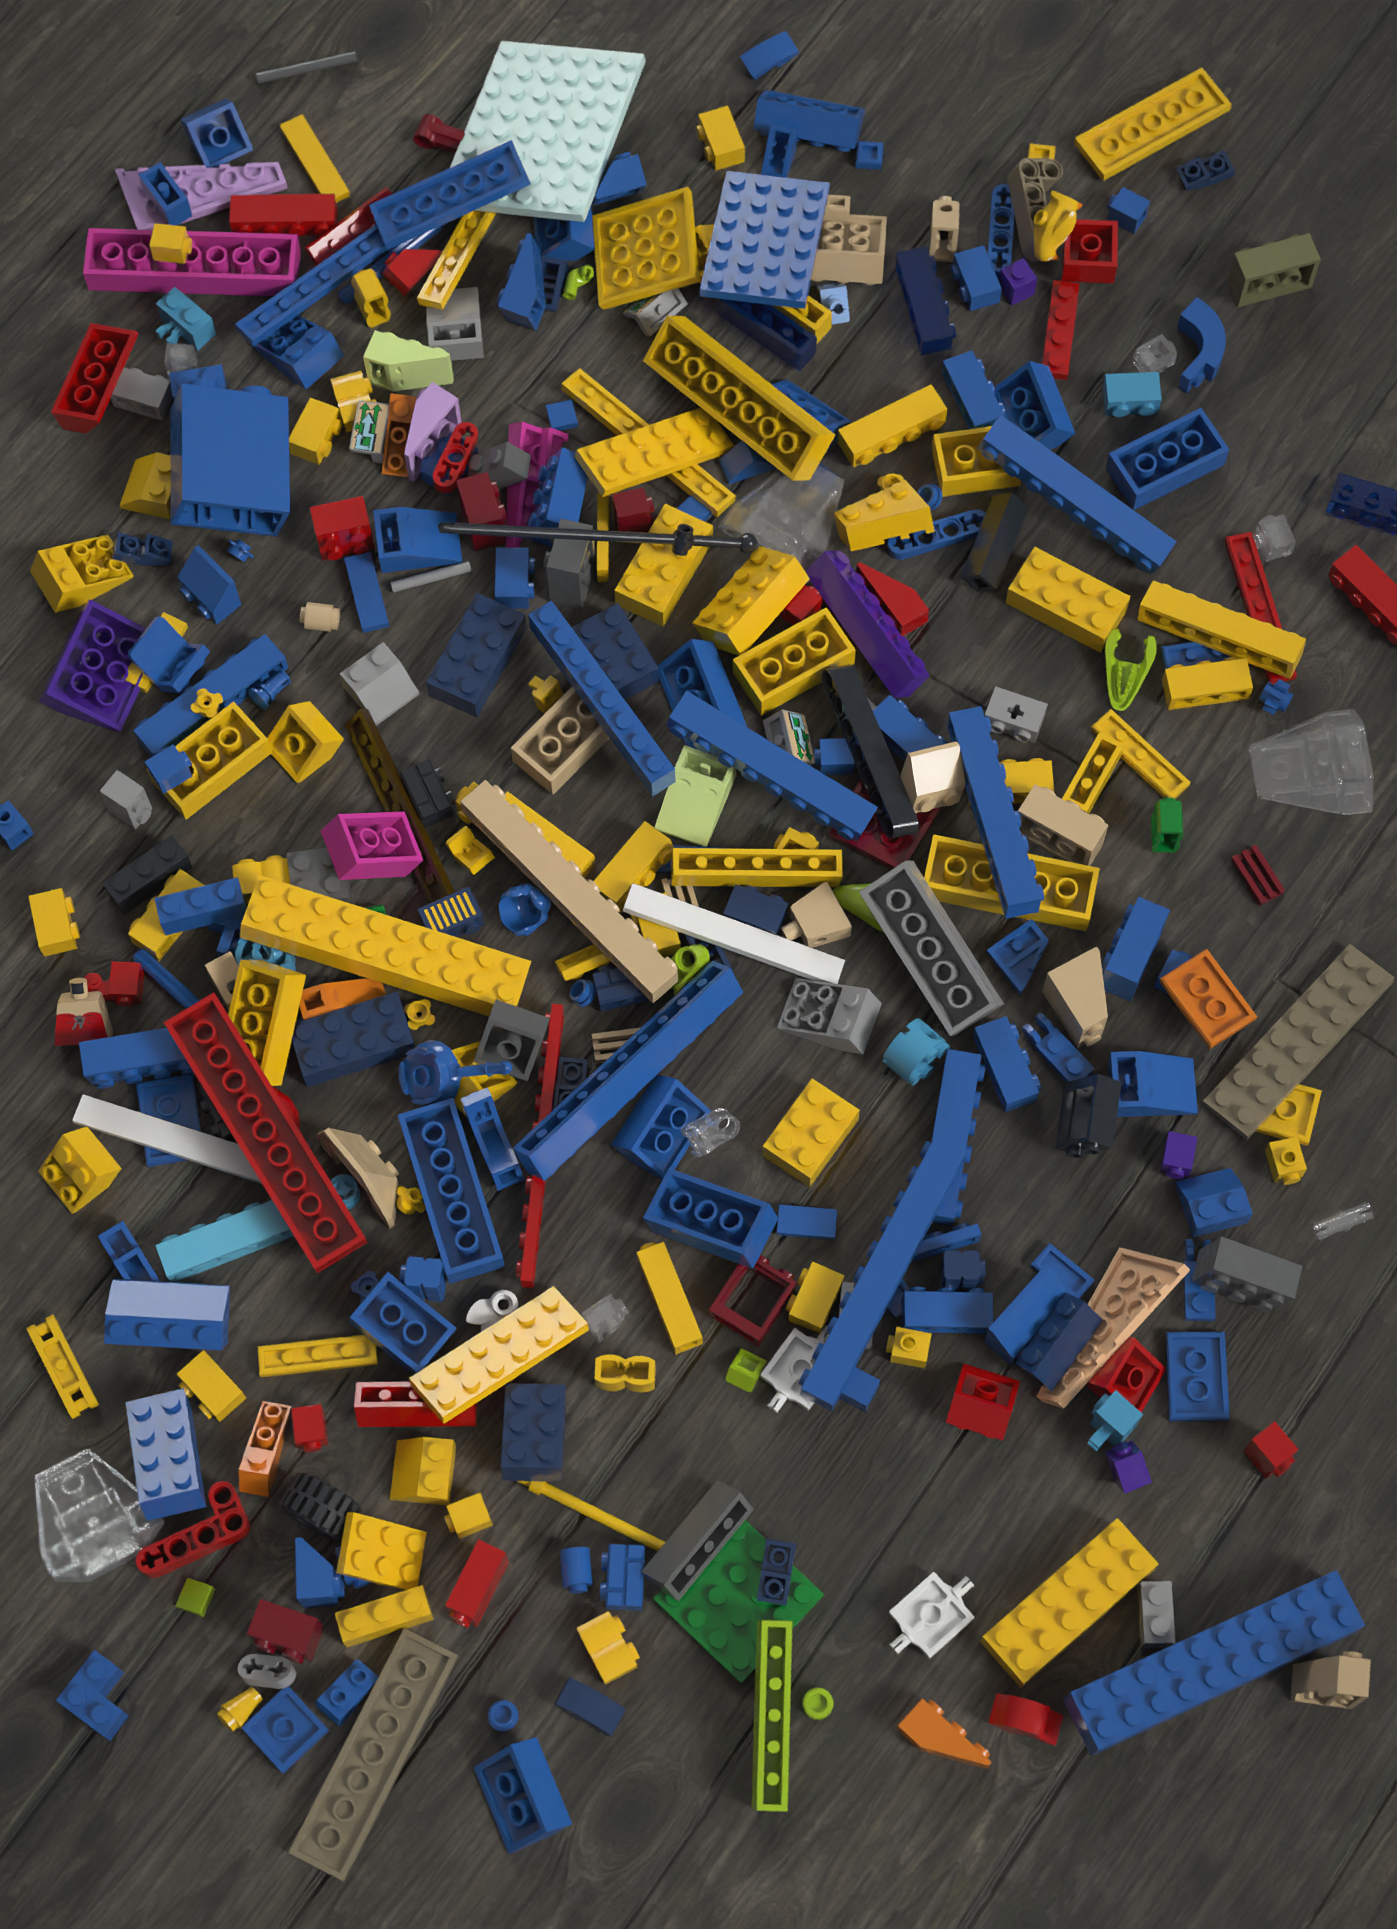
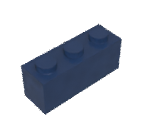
M1065 1293L1015 1364L1034 1382L1053 1391L1103 1319L1084 1301Z

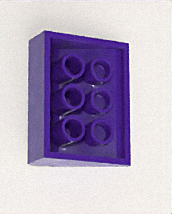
M89 600L81 609L38 702L62 714L121 732L140 690L138 684L143 675V672H141L135 686L125 681L128 677V667L132 662L128 658V652L147 628Z

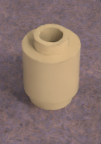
M307 602L306 607H301L300 623H304V629L331 632V629L338 630L340 608H334V605Z

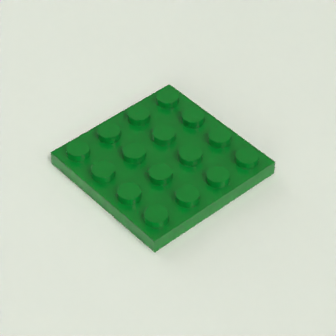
M746 1520L679 1601L672 1599L662 1592H659L654 1598V1601L740 1684L756 1669L757 1621H792L793 1630L824 1596L793 1565L787 1606L757 1601L766 1539Z

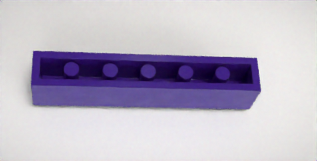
M824 551L805 571L809 580L894 698L909 697L930 676L925 669L924 662L913 653L909 647L908 640L900 635L894 626L893 619L882 610L877 597L869 592L864 585V579L849 564L848 557L841 551Z

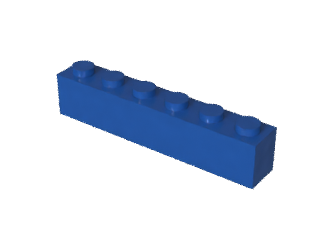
M266 634L251 640L244 650L229 656L222 666L206 673L203 679L196 685L184 689L181 696L172 702L165 703L161 706L159 712L151 718L143 719L136 729L133 730L137 741L150 757H153L161 748H168L173 744L174 746L178 745L211 719L203 717L199 713L195 714L191 710L192 703L198 697V690L204 688L209 693H220L222 695L223 702L219 704L218 714L233 701L238 706L249 698L248 690L251 687L257 690V685L260 683L264 684L278 670H287L288 665L285 656Z
M947 1049L932 1141L938 1135L966 1149L967 1154L964 1163H969L972 1146L967 1145L968 1135L974 1136L977 1119H973L971 1116L973 1108L978 1109L981 1092L976 1091L977 1081L983 1082L985 1065L980 1064V1054ZM963 1164L932 1223L953 1226L955 1217H961L963 1201L958 1200L959 1190L965 1191L968 1175L967 1173H962Z

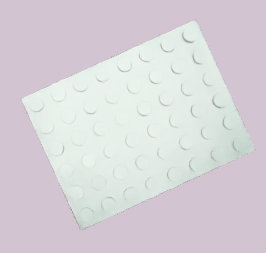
M501 41L465 129V136L459 144L451 167L512 140L531 185L478 208L476 211L585 222L644 67V54Z

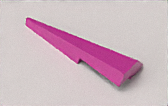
M525 422L509 424L508 442L530 454L531 458L527 479L507 486V525L527 526L528 519L531 513H534L535 505L532 504V499L540 485V481L537 480L538 472L542 465L545 466L548 463L550 456L555 455L561 449L562 444L568 440L569 434L550 427L542 429ZM506 536V548H519L523 537Z

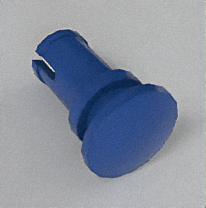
M280 669L264 684L260 683L257 685V690L251 687L248 690V694L260 709L266 711L269 709L268 702H273L275 695L291 684L290 677Z

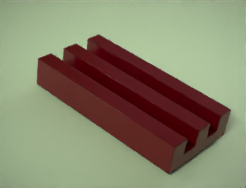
M1256 844L1251 846L1249 850H1244L1241 854L1232 856L1231 862L1259 906L1284 894L1285 889ZM1251 856H1253L1254 859L1256 860L1257 864L1259 865V867H1260L1261 870L1263 871L1264 875L1266 876V878H1267L1268 881L1270 882L1271 886H1272L1273 889L1275 890L1274 892H1273V890L1271 889V887L1269 886V884H1268V882L1266 881V879L1264 878V876L1262 875V873H1261V871L1259 870V868L1257 867V865L1255 864V862L1253 861V859H1252ZM1242 860L1246 861L1249 868L1253 872V875L1255 876V878L1267 894L1266 896L1262 895L1259 888L1257 887L1252 877L1246 870L1245 866L1241 862Z

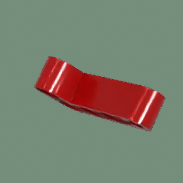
M224 1481L216 1482L209 1490V1501L215 1516L144 1547L139 1551L136 1556V1565L145 1576L149 1578L161 1577L242 1540L248 1535L251 1527L249 1518L238 1493L230 1483ZM230 1491L231 1498L227 1503H217L219 1493ZM233 1518H241L243 1522L240 1529L236 1531L228 1530V1524ZM205 1531H214V1539L210 1543H201L200 1538ZM185 1543L187 1546L186 1552L182 1556H173L175 1545ZM163 1550H164L166 1556L170 1559V1561L167 1562V1561L163 1558V1557H165V1556L161 1553ZM153 1556L156 1559L154 1561L155 1567L150 1568L148 1566V1558Z

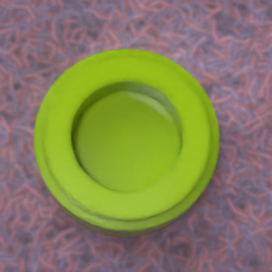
M822 1688L809 1690L803 1699L805 1714L814 1720H822L830 1715L833 1709L831 1694Z

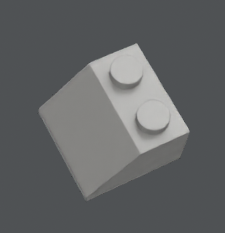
M384 642L340 673L343 688L361 709L369 710L376 726L419 695V691L403 665Z

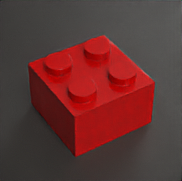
M1076 219L1072 232L1068 235L1066 241L1062 243L1061 281L1114 284L1117 270L1118 221Z
M363 496L310 507L322 560H337L345 555L363 554L375 549Z

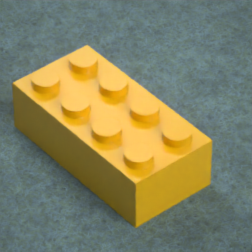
M665 504L648 532L673 534L677 530L678 525L687 524L694 529L693 535L713 536V525ZM642 543L615 589V604L618 603L621 608L664 627L709 547L692 546L688 550L687 555L678 556L672 552V545Z
M759 546L744 565L734 573L730 581L718 591L715 598L700 612L692 624L704 641H712L717 649L740 656L752 646L806 584L809 577L795 556Z
M1034 547L1008 588L1006 604L1102 653L1109 634L1113 629L1117 628L1125 615L1131 596Z
M826 607L734 658L733 674L762 716L821 683L824 669L847 664L853 665L856 650Z
M233 701L175 746L179 753L184 751L190 759L192 765L189 766L192 777L163 795L187 820L272 753L269 740ZM148 771L152 783L160 790V788L158 787V785L156 784V782L154 781V779Z
M240 960L228 1016L272 1086H280L283 1081L306 975L263 960Z

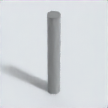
M469 561L393 581L390 584L394 593L471 572Z

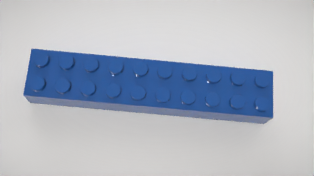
M1337 1570L1074 1690L1063 1701L1090 1756H1093L1344 1639L1366 1625Z

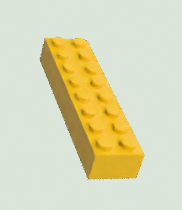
M666 316L643 361L792 481L810 480L835 434L685 316Z

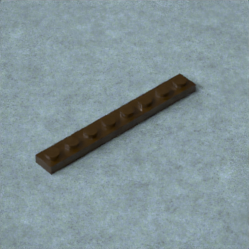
M360 709L344 725L385 811L405 812L423 858V861L413 871L430 904L455 893V890L369 710Z

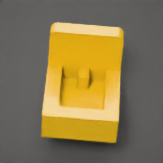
M464 826L446 841V845L454 859L473 875L494 859L491 850L479 842L467 826Z
M791 827L788 828L785 835L780 834L774 844V849L818 850L819 842L816 841L813 835L807 832L800 833Z

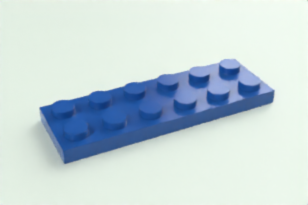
M510 140L369 206L383 241L389 250L527 187L531 183L513 141Z

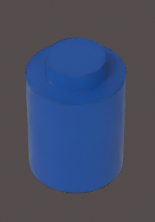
M573 1547L560 1550L563 1588L569 1589L570 1594L587 1592V1587L593 1585L589 1548Z

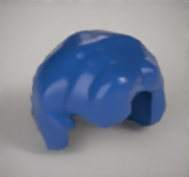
M522 883L521 885L511 887L501 895L498 904L503 926L516 936L532 934L547 921V912L550 910L551 900L546 894L531 884Z

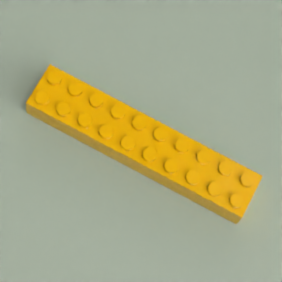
M262 875L258 876L240 930V938L486 1016H490L496 999L514 1006L518 1005L531 961Z

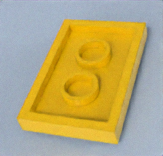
M355 1512L347 1513L336 1573L404 1591L418 1587L427 1532Z

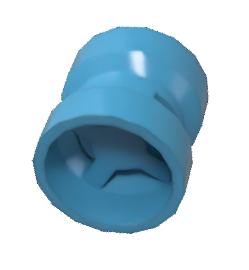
M346 1174L334 1177L331 1183L339 1196H343L341 1199L347 1209L355 1207L360 1200V1190L355 1179Z

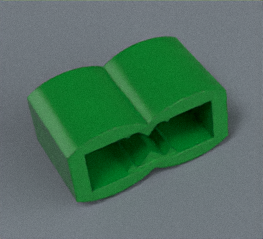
M1162 798L1155 803L1154 813L1150 817L1152 851L1154 853H1174L1180 848V841L1183 839L1182 803L1175 798Z

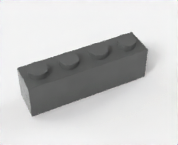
M717 1480L641 1572L655 1589L679 1601L754 1509L741 1492Z

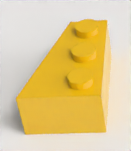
M906 480L895 483L834 513L839 538L850 551L885 544L884 539L901 536V540L910 538V533L926 530V534L935 532L930 507Z

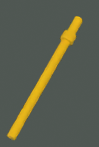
M518 1481L529 1487V1491L537 1495L543 1494L657 1552L666 1543L546 1482Z

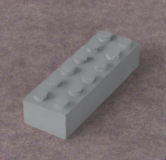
M904 861L859 892L950 1036L959 1034L1004 1005L914 861Z

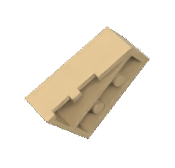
M1343 1652V1656L1293 1664L1291 1701L1347 1709L1354 1708L1368 1698L1371 1660L1362 1659V1654Z

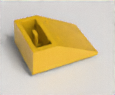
M109 535L37 551L30 572L55 613L79 607L133 578V574L126 562L112 559L114 543Z

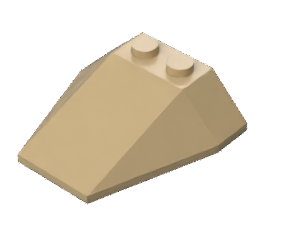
M327 1128L318 1133L316 1136L319 1144L336 1164L342 1162L367 1192L372 1208L386 1225L392 1228L395 1225L396 1199L398 1197L396 1190L399 1187L396 1178L399 1173L389 1161L384 1163L379 1157L381 1151L372 1140L366 1142L362 1135Z

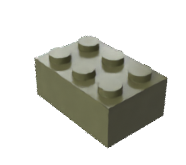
M1310 233L1304 235L1296 234L1282 241H1270L1262 246L1252 249L1244 248L1235 253L1227 282L1237 306L1241 307L1312 288L1321 259Z

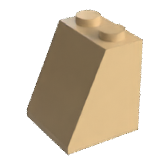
M1095 947L1048 972L1042 991L1077 1048L1084 1044L1091 1046L1101 1039L1108 1018L1100 951Z

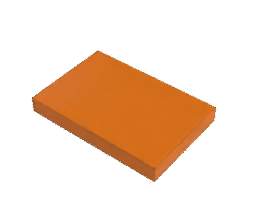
M1207 949L1160 978L1159 982L1209 1050L1257 1019V1015Z

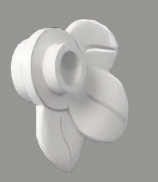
M499 1290L490 1299H482L474 1303L467 1314L466 1321L470 1324L482 1325V1332L517 1310L518 1300L512 1292ZM501 1300L507 1301L509 1304L508 1309H499L498 1302Z

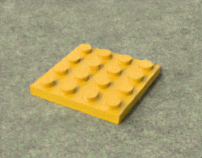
M688 187L592 216L599 306L603 310L699 282L692 191Z

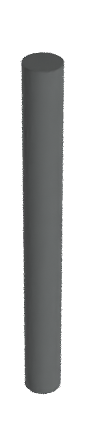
M355 51L259 72L256 73V78L259 84L356 62L357 57Z

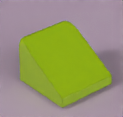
M741 1348L730 1365L725 1379L727 1382L747 1392H752L767 1361Z
M187 1578L175 1606L204 1617L216 1589L211 1585Z

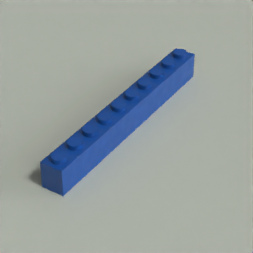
M715 961L708 964L514 1146L513 1150L526 1171L543 1181L553 1175L569 1157L573 1156L589 1138L593 1137L649 1081L653 1080L668 1063L672 1062L687 1045L692 1043L706 1027L711 1025L725 1009L731 1006L743 993L731 968Z
M938 1135L935 1136L932 1143L929 1141L925 1143L920 1153V1157L923 1160L919 1168L913 1166L906 1181L910 1185L906 1192H899L893 1204L897 1208L892 1217L887 1215L880 1228V1232L883 1235L879 1243L873 1241L866 1256L870 1258L865 1268L859 1267L853 1279V1282L857 1283L853 1292L847 1291L839 1306L843 1309L839 1318L833 1317L826 1329V1333L829 1334L825 1344H818L812 1356V1359L816 1360L812 1369L806 1368L798 1382L802 1386L801 1396L833 1411L964 1163L967 1154L966 1149Z

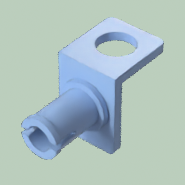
M843 283L818 285L817 290L820 293L821 305L832 312V324L849 322L846 286Z

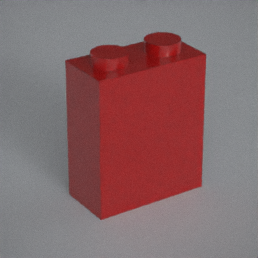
M478 1539L445 1605L450 1614L449 1617L452 1618V1622L468 1629L469 1625L478 1627L509 1564L506 1552Z

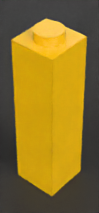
M654 1241L643 1245L640 1248L641 1250L637 1252V1260L675 1355L702 1345L703 1337L665 1243L657 1244Z

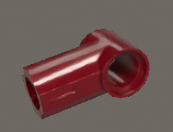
M425 114L416 129L413 140L424 149H433L435 146L456 153L460 142H462L465 136V131L443 124L434 115Z

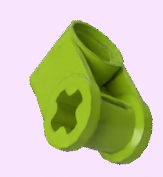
M695 944L682 947L672 957L671 960L678 967V982L671 987L674 990V995H677L707 966L710 955L703 945ZM690 952L694 955V964L690 961Z

